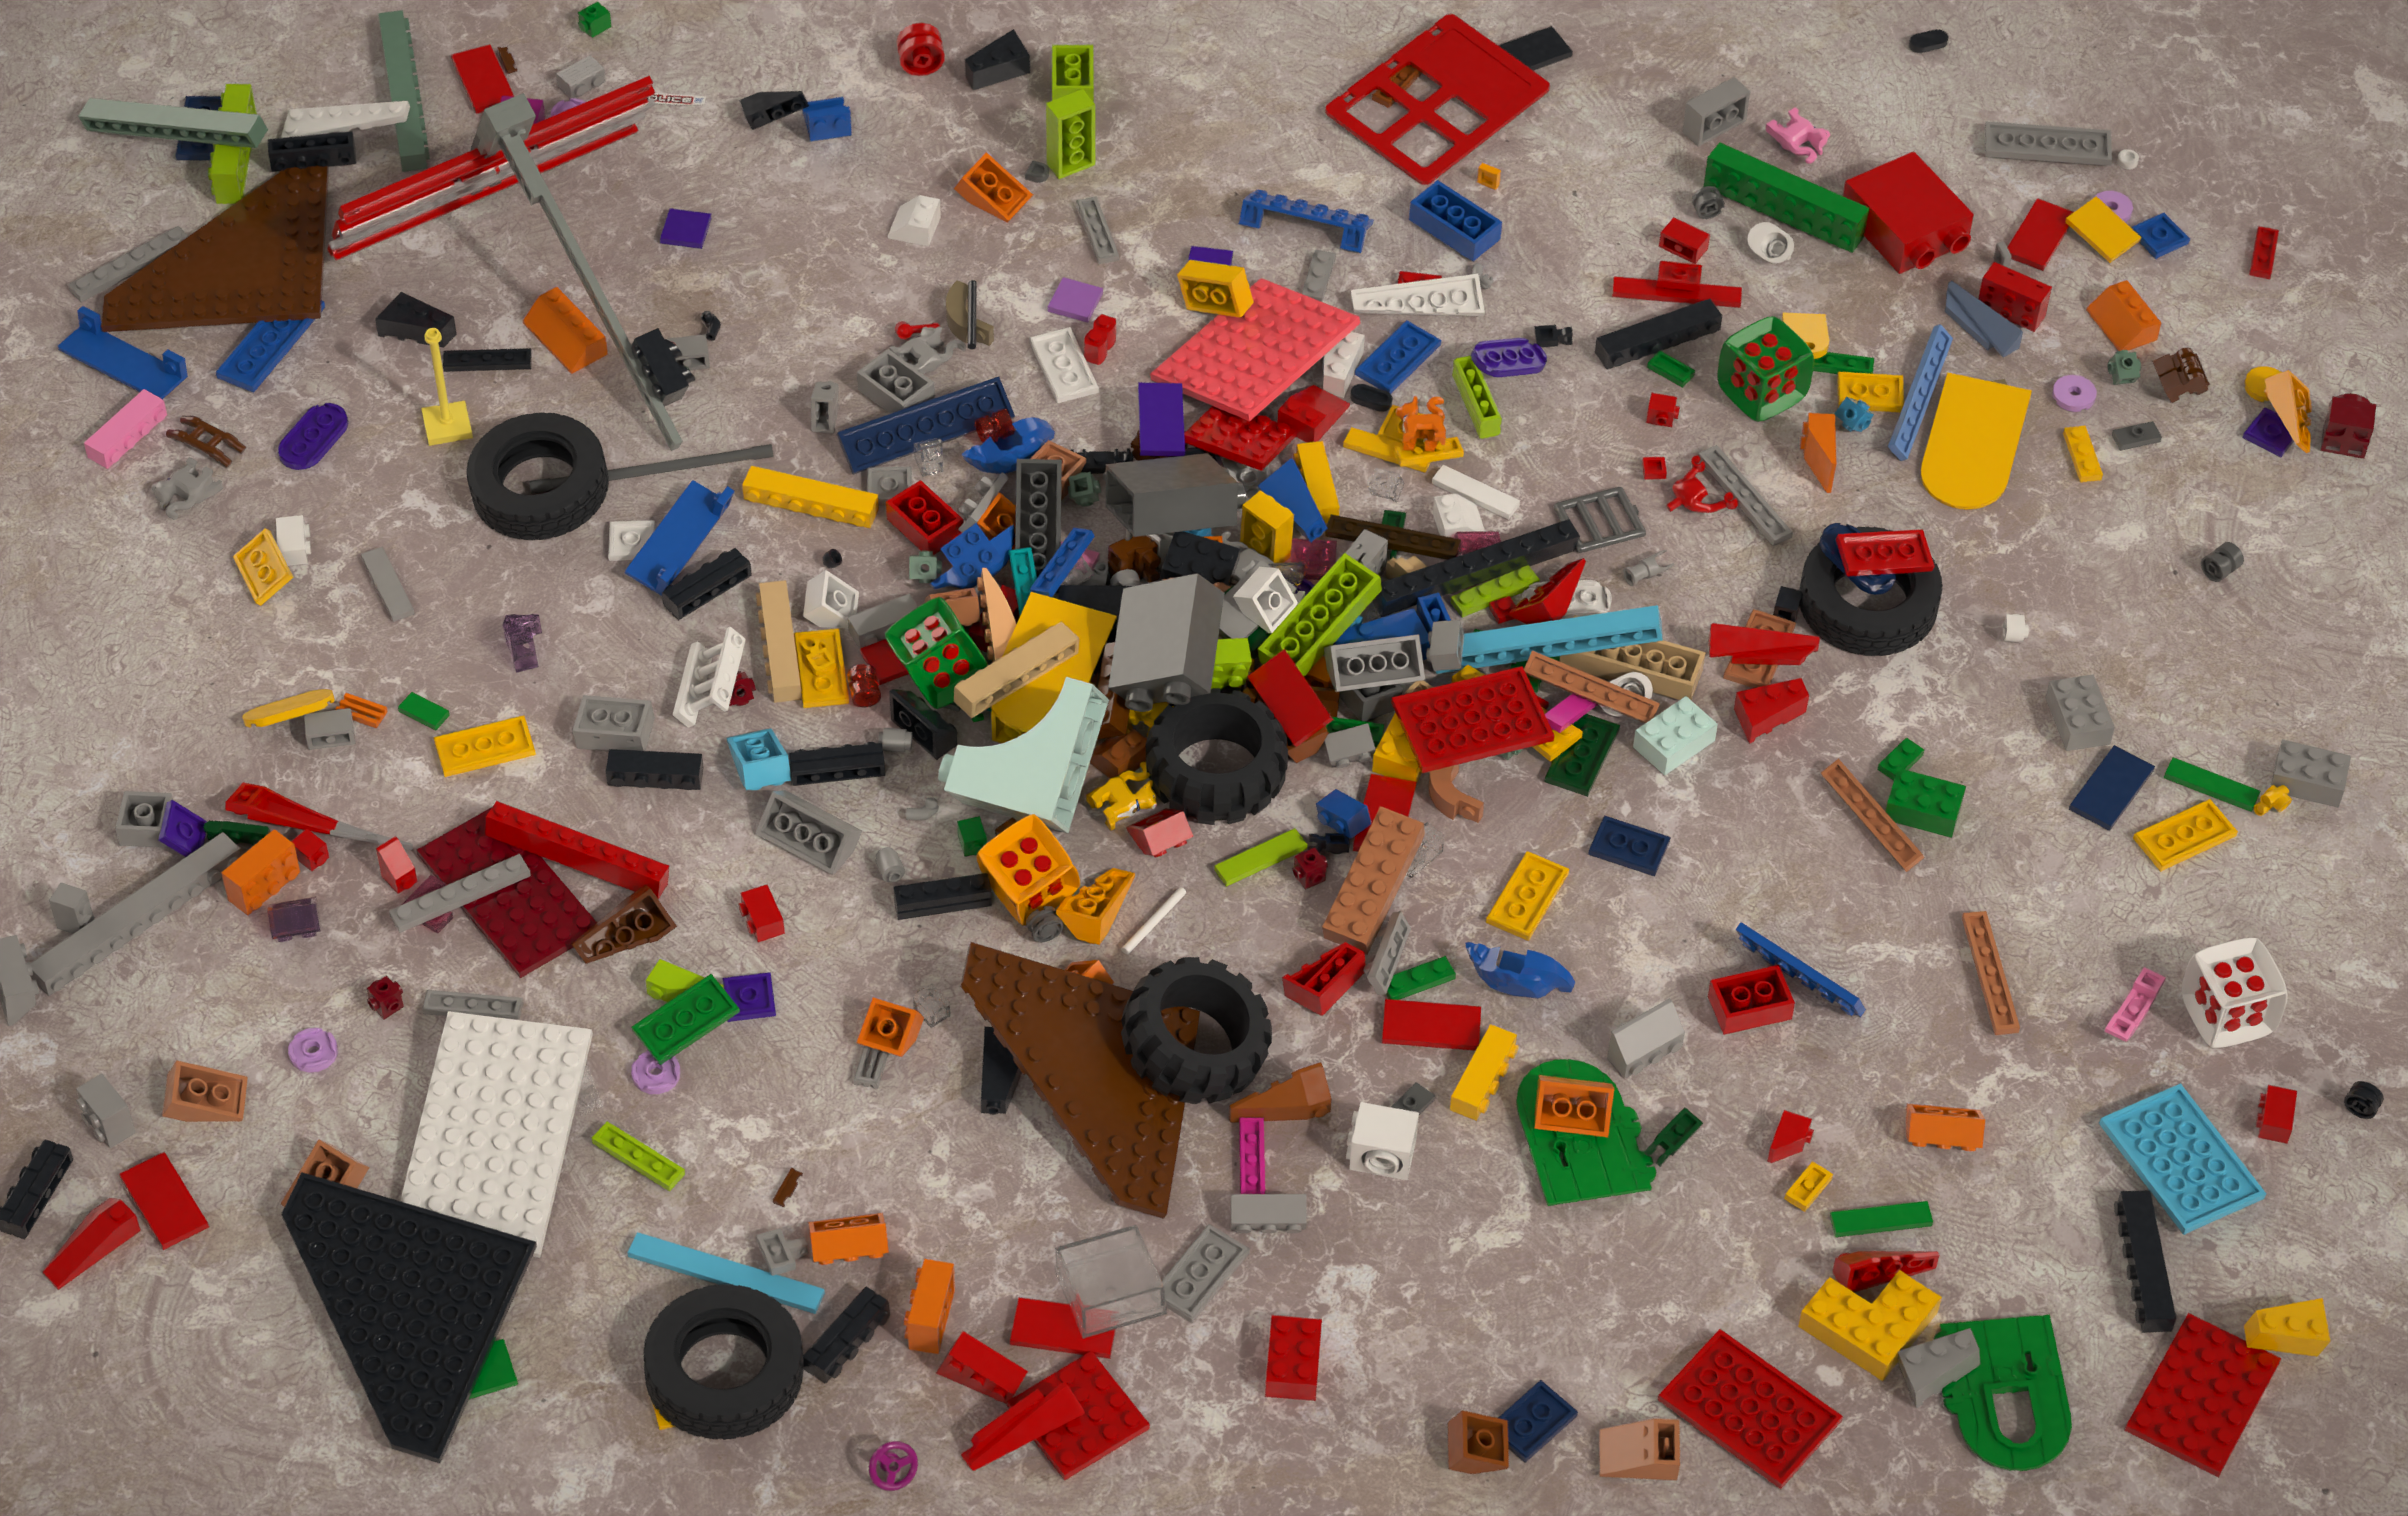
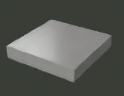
M911 466L867 468V492L878 494L879 506H886V501L912 485Z

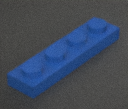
M1073 528L1029 589L1030 592L1053 597L1094 539L1093 531Z

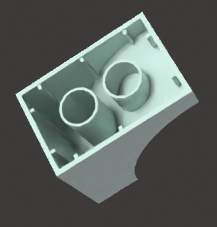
M1066 677L1055 704L1036 726L1013 740L993 746L969 747L957 745L955 755L946 754L939 768L938 780L945 782L944 790L963 804L1019 820L1035 814L1048 828L1069 833L1109 699L1093 684Z

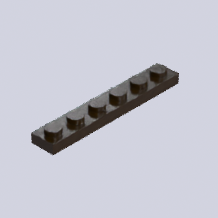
M1332 514L1327 524L1328 529L1325 531V537L1355 542L1365 529L1387 539V549L1444 560L1457 557L1461 547V539Z

